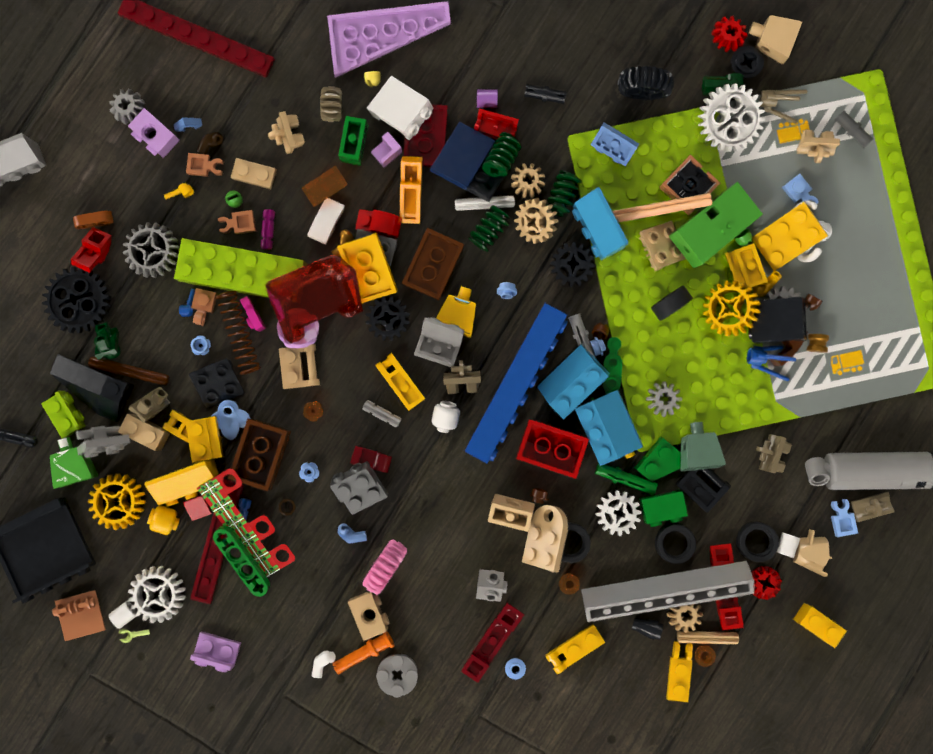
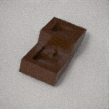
M781 341L785 349L777 355L793 357L804 341ZM770 359L773 366H783L788 362Z

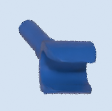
M191 289L187 305L179 306V314L182 317L193 315L191 306L195 289Z

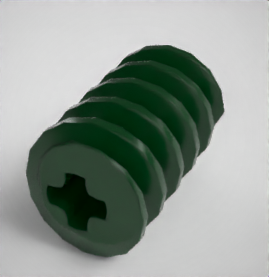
M507 132L500 133L499 138L496 140L493 149L482 166L487 175L496 178L508 174V170L511 169L515 158L518 156V152L522 148L520 142L513 135Z
M559 171L561 174L556 176L557 182L553 184L555 189L550 191L552 197H548L547 202L549 204H546V206L552 204L551 211H556V216L564 217L563 213H570L566 205L573 206L569 198H576L572 190L579 191L575 183H582V180L567 171Z
M494 205L490 207L491 212L485 213L487 219H480L482 225L477 224L475 226L477 232L471 231L470 235L472 238L468 237L474 245L486 252L489 251L486 244L494 245L491 238H499L496 232H504L501 225L509 226L506 219H510V217Z

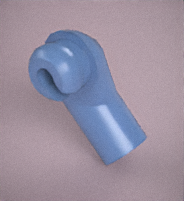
M345 523L339 525L338 534L347 543L367 541L366 531L355 532Z

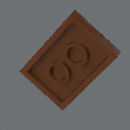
M427 228L402 284L439 301L464 244Z

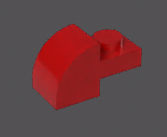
M359 210L355 229L398 238L402 218L379 210Z
M92 227L82 239L80 249L71 258V265L90 273L97 263L102 264L111 246V235Z

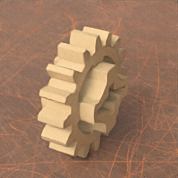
M539 198L526 200L524 204L519 205L521 210L515 212L519 218L514 219V222L519 223L516 230L521 229L520 237L527 236L526 241L533 240V244L545 242L548 238L553 237L552 232L557 230L554 223H557L558 220L553 217L557 212L551 211L552 204L546 206V200L540 201Z

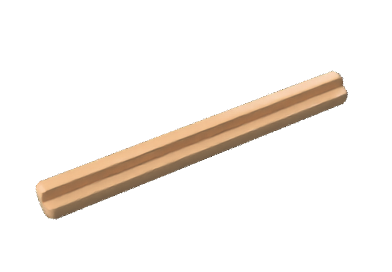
M710 193L612 212L618 222L710 206L712 205V197Z

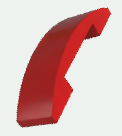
M731 543L710 546L711 567L734 563ZM737 597L715 600L722 630L744 628L741 606L738 605Z

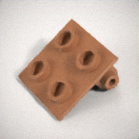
M96 590L55 601L56 608L52 609L54 617H59L65 641L106 630Z

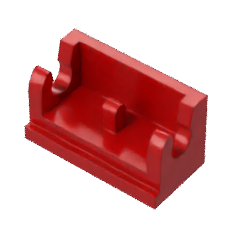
M479 108L474 130L493 140H497L501 132H507L515 138L519 119Z

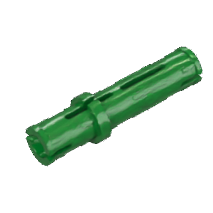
M598 463L595 470L596 475L611 479L613 483L619 482L651 495L655 494L658 486L656 482H651L622 471L620 467L614 468L606 464L600 466Z

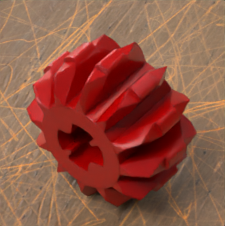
M731 16L729 20L723 17L721 22H716L714 25L715 29L712 31V35L715 37L712 41L713 43H719L718 49H721L723 46L726 53L730 48L736 51L738 46L744 44L743 39L747 37V33L744 32L746 25H740L741 19H738L736 22L734 21V16Z

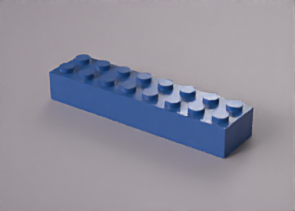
M546 303L543 305L467 445L465 452L485 463H488L489 460L493 462L498 453V450L495 449L498 442L503 443L508 434V431L505 430L508 424L513 425L518 416V413L515 412L518 405L523 406L528 397L525 394L528 387L533 388L538 379V376L535 375L537 370H542L548 360L545 357L546 353L553 351L558 342L555 339L557 333L561 334L568 323L565 320L567 316L565 313Z

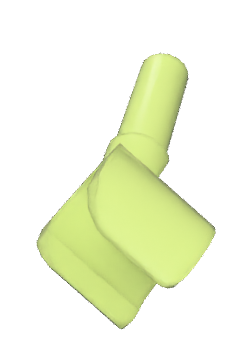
M123 628L119 630V633H128L126 638L119 640L128 643L132 638L149 635L150 632L149 629L130 632L128 629Z

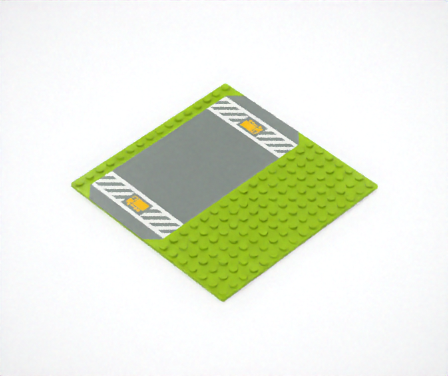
M878 69L784 89L808 91L806 94L789 95L799 96L801 98L799 101L778 100L776 107L772 106V109L788 115L798 122L795 124L774 114L764 112L760 114V117L764 118L765 121L759 122L763 129L756 131L760 136L752 137L754 143H747V148L742 149L740 147L739 151H734L733 148L731 152H726L725 148L719 151L718 145L711 147L712 140L705 141L708 135L700 133L704 130V126H698L699 123L703 122V119L698 118V115L704 114V111L699 108L611 126L639 143L626 166L614 162L611 157L598 152L595 147L591 146L599 129L568 137L567 141L574 172L582 180V183H577L580 199L600 187L612 211L672 200L659 187L691 155L703 166L701 169L705 173L709 172L720 182L710 193L712 200L725 189L738 182L763 215L746 228L750 230L752 237L790 212L800 203V200L794 203L782 189L785 184L798 174H801L811 186L812 190L808 192L809 195L815 196L818 199L817 208L811 211L818 221L829 223L832 227L830 238L826 239V241L818 242L807 253L808 255L815 248H820L822 253L817 259L805 263L799 261L796 257L776 270L781 274L782 278L772 289L777 288L780 290V287L785 286L787 291L790 288H794L793 294L800 292L799 297L805 299L807 294H811L823 301L817 310L810 311L809 308L806 310L808 334L829 335V341L826 344L828 347L827 353L806 351L810 341L807 334V341L803 342L802 346L793 356L797 359L795 362L788 361L783 366H773L770 359H767L766 364L761 365L788 377L789 381H785L759 369H753L751 364L747 363L749 348H753V346H783L782 350H784L785 346L781 341L755 344L752 342V339H749V327L745 326L746 333H742L738 329V336H734L731 332V335L728 337L725 336V331L722 334H718L717 329L712 330L710 328L712 323L708 324L705 321L710 317L703 315V312L708 310V308L703 307V304L709 303L705 296L712 297L713 294L710 292V289L718 291V283L724 287L725 281H729L732 285L734 280L725 253L742 248L736 243L735 238L704 264L693 268L687 259L665 266L657 271L651 268L652 265L649 261L651 257L646 256L648 250L644 251L646 247L639 240L640 231L672 221L675 229H678L703 207L696 208L689 216L684 211L618 222L629 243L623 250L602 261L599 257L596 258L594 254L593 256L611 337H617L621 341V348L618 350V355L622 359L621 383L628 413L643 444V447L637 450L638 452L649 451L661 436L671 445L681 444V439L684 436L692 434L690 424L694 422H703L704 433L715 432L718 436L933 389V281L882 70ZM758 95V98L755 100L756 102H759L760 95ZM735 100L730 101V106L733 109L736 106ZM743 105L738 112L742 111L745 108V105ZM844 110L856 123L860 122L862 124L861 127L874 138L865 148L852 136L849 137L847 135L848 132L835 121ZM718 112L714 115L717 123L721 119V115ZM730 114L731 119L727 122H733L732 117L736 114ZM744 114L742 121L747 124L749 119L747 114ZM724 124L718 127V131H720ZM730 127L727 130L729 138L733 136V130ZM812 130L814 137L820 138L822 132L833 131L834 137L840 139V145L836 147L834 156L830 155L829 158L823 157L821 163H815L814 157H808V154H797V147L803 131ZM710 211L706 212L710 219L714 217ZM756 247L765 275L768 278L773 269ZM685 286L693 299L669 317L659 321L651 307L679 287ZM731 292L724 295V297L731 300L735 296L738 297L741 293ZM766 296L757 297V298L754 299L753 301L763 300V299H768V298H767ZM746 299L741 307V312L744 316L747 311ZM718 302L716 307L717 317H719V313L722 310L720 302ZM726 303L729 306L728 308L730 309V311L738 315V313L734 311L735 309L733 308V305ZM731 317L725 320L723 324L732 325L740 320L736 317ZM772 350L764 352H767V354L777 355L782 350ZM663 381H666L667 388L673 383L675 386L672 391L680 390L676 398H682V401H676L680 408H673V415H670L667 411L666 417L661 416V410L657 415L653 414L656 407L649 409L648 405L652 404V401H646V397L653 396L648 390H655V383H658L661 387ZM663 393L660 401L667 402L668 397H665Z

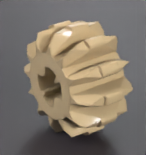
M525 163L522 164V170L516 167V174L511 176V179L514 180L511 183V187H518L515 193L519 194L522 191V198H526L527 193H529L531 198H534V192L540 194V187L545 186V182L541 181L545 178V174H539L541 171L540 167L533 170V163L530 164L529 168H527ZM525 177H528L529 180H532L531 184H528V182H523L525 181Z
M691 604L670 608L673 612L667 613V616L672 618L669 624L675 625L677 631L682 628L685 633L688 632L689 627L693 631L696 630L695 622L699 625L702 623L697 619V617L703 616V613L698 611L701 606L699 604ZM687 612L689 615L688 617L681 616V613Z

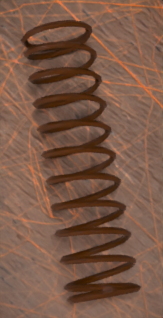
M227 291L217 295L215 299H223L230 297L232 295L236 297L228 302L220 303L217 306H223L230 303H238L237 306L229 310L220 312V314L227 313L230 311H241L237 315L223 319L222 321L224 322L231 319L243 318V320H241L240 322L231 326L225 327V329L237 326H246L245 328L235 333L229 334L227 336L229 337L245 333L248 334L241 339L230 342V344L243 341H251L250 343L240 348L232 350V352L244 349H253L246 354L235 357V359H240L244 357L256 356L245 363L237 365V367H241L245 365L258 364L253 368L240 372V375L252 373L261 368L259 367L260 363L252 362L257 358V355H248L255 350V348L247 347L252 343V340L245 339L250 335V333L242 332L248 327V325L240 324L245 320V317L239 316L243 312V310L236 309L240 305V302L234 301L238 297V295L236 294L237 291Z

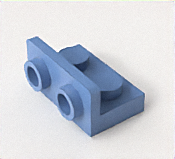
M604 122L592 141L591 146L595 147L598 152L611 157L614 162L626 166L639 143Z

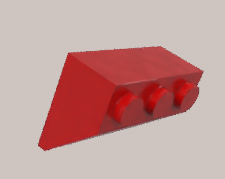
M529 419L515 459L576 479L589 439Z

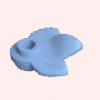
M232 400L222 401L218 406V411L211 416H217L218 427L221 429L224 437L229 440H233L237 436L239 428H244L247 419H250L249 414L245 410L239 409L237 403ZM228 407L232 412L228 414L224 409Z

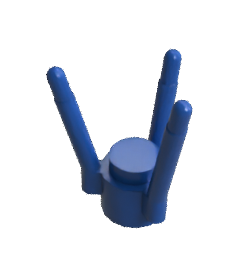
M753 346L747 352V363L751 364V368L759 369L785 381H789V378L761 365L766 364L767 359L794 362L797 359L795 357L770 355L764 352L782 350L783 346Z

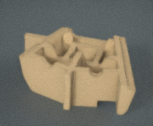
M809 529L808 537L800 538L793 562L826 577L828 573L824 572L823 569L828 560L832 559L829 556V542L825 537H814L815 530Z

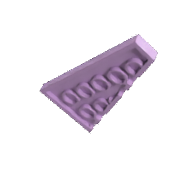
M448 1L327 16L334 76L336 78L450 25Z

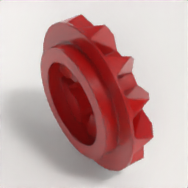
M768 566L758 567L751 572L754 579L753 595L765 600L776 597V594L781 590L782 580L779 573ZM766 578H768V582L772 585V587L765 586V588L763 589V585L758 581V579L766 580Z

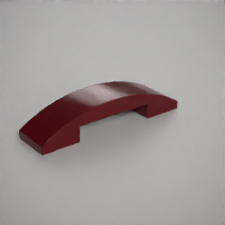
M507 602L477 643L461 672L478 683L489 668L495 655L525 614Z

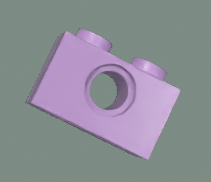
M145 108L128 125L133 130L131 135L139 142L144 140L148 144L145 148L154 156L159 154L164 158L180 141ZM152 131H156L155 137L149 139V134Z

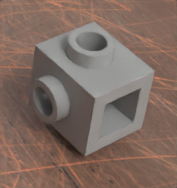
M480 569L476 599L501 602L502 593L506 594L507 581H504V572Z

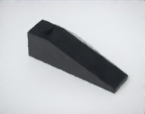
M59 354L50 371L52 376L94 412L119 423L134 384Z

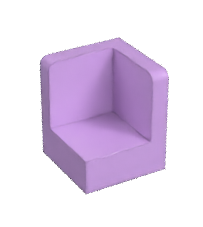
M389 132L382 136L383 142L372 150V155L384 168L402 153L401 146Z

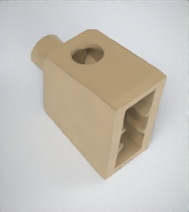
M771 15L767 18L764 25L753 21L748 33L759 37L755 46L756 49L777 62L784 64L790 56L802 22Z

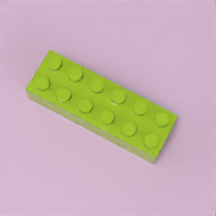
M182 238L174 279L183 283L237 291L238 293L300 304L307 263L300 259Z

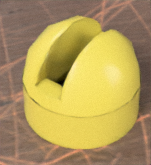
M365 72L366 84L370 87L379 85L381 80L380 72Z

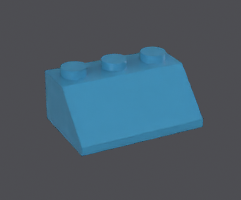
M600 187L574 203L572 213L576 221L580 220L583 226L581 228L582 233L586 239H590L593 245L591 249L596 258L599 257L602 261L626 247L629 242Z
M581 344L537 387L548 404L565 419L609 377L610 373Z
M618 390L575 408L600 466L643 447Z

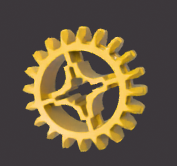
M733 280L732 285L729 281H725L724 287L718 283V291L710 289L713 296H705L709 303L703 304V307L708 308L707 311L703 312V315L710 316L705 321L708 324L712 323L710 327L712 330L717 329L718 334H722L725 331V336L729 337L731 332L734 336H738V329L742 333H746L745 326L753 328L750 321H758V318L753 315L754 313H760V310L755 308L760 305V302L753 301L758 295L756 293L751 294L752 287L746 288L744 282L738 286V281ZM731 292L741 293L738 297L735 296L731 300L724 297V295ZM746 299L747 311L744 316L741 312V307ZM718 302H720L722 306V310L719 313V317H717L716 307ZM726 303L733 305V308L735 309L734 311L737 312L738 315L734 312H731L728 308L729 306ZM731 317H736L740 320L732 325L723 324L725 320Z
M115 474L114 477L113 475H107L106 479L101 478L99 480L100 484H94L93 487L96 491H90L89 493L94 498L89 499L87 502L93 503V507H90L89 511H95L92 518H100L98 521L99 525L105 523V528L107 529L111 526L114 530H118L119 527L125 529L127 524H135L134 519H140V515L137 512H144V508L140 507V505L145 504L146 500L140 499L145 493L138 492L142 487L140 484L134 486L136 479L129 480L128 475L122 477L121 474ZM113 485H120L124 487L117 493H114L113 491L110 492L107 490L109 487ZM129 494L131 496V505L127 501ZM103 498L105 499V501H106V503H107L105 509H104V506H103ZM115 498H119V500H120V501H118V502H120L119 505H116V506H115V503H114V502H117V501H114ZM117 510L127 513L123 518L111 516Z

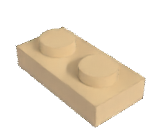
M236 158L231 178L272 189L277 170Z

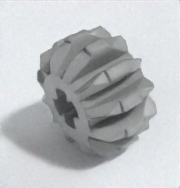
M120 89V95L113 94L115 100L109 101V104L113 106L109 110L114 114V118L117 121L121 120L126 125L129 121H133L144 109L142 106L145 105V101L140 99L141 95L138 92L134 93L131 89H128L126 93L123 89Z
M666 381L661 383V387L658 383H655V390H648L653 395L652 397H646V401H652L648 408L656 407L653 414L657 415L661 410V416L666 417L667 411L670 415H673V408H680L676 404V401H682L681 397L676 398L680 390L672 391L675 386L673 383L668 388ZM663 393L665 397H668L667 402L660 401Z

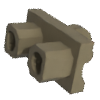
M459 360V366H451V373H443V381L448 394L459 393L458 384H467L468 393L478 392L479 383H481L480 371H472V365L463 366V360Z
M159 387L132 404L129 410L137 414L141 422L145 423L168 407L171 402L167 399L168 393Z
M769 434L763 448L756 447V451L761 452L759 458L761 461L760 470L774 474L776 472H784L786 465L785 462L780 461L781 454H788L792 446L786 441L785 437Z
M889 492L851 501L856 522L894 512Z

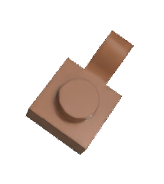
M196 288L191 306L192 309L197 310L194 314L193 323L204 326L207 312L213 313L216 292Z

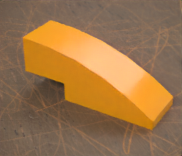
M402 156L400 182L401 223L420 224L423 157Z

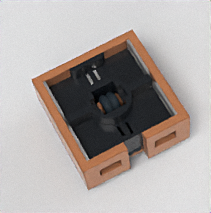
M690 155L659 188L670 199L674 200L711 193L720 182L709 172L705 173L701 169L703 166ZM696 208L683 211L689 216Z

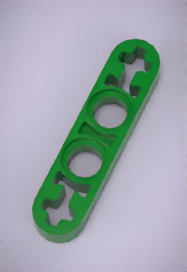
M220 526L213 535L215 544L249 591L255 596H264L270 587L269 579L235 532L229 526ZM226 533L228 535L227 538H220L221 534ZM232 541L233 543L227 548L226 545ZM231 549H239L241 552V556L233 557L231 555ZM250 565L253 569V573H245L243 571V566ZM257 583H258V584H263V585H264L263 588H261V587L257 588V587H256Z

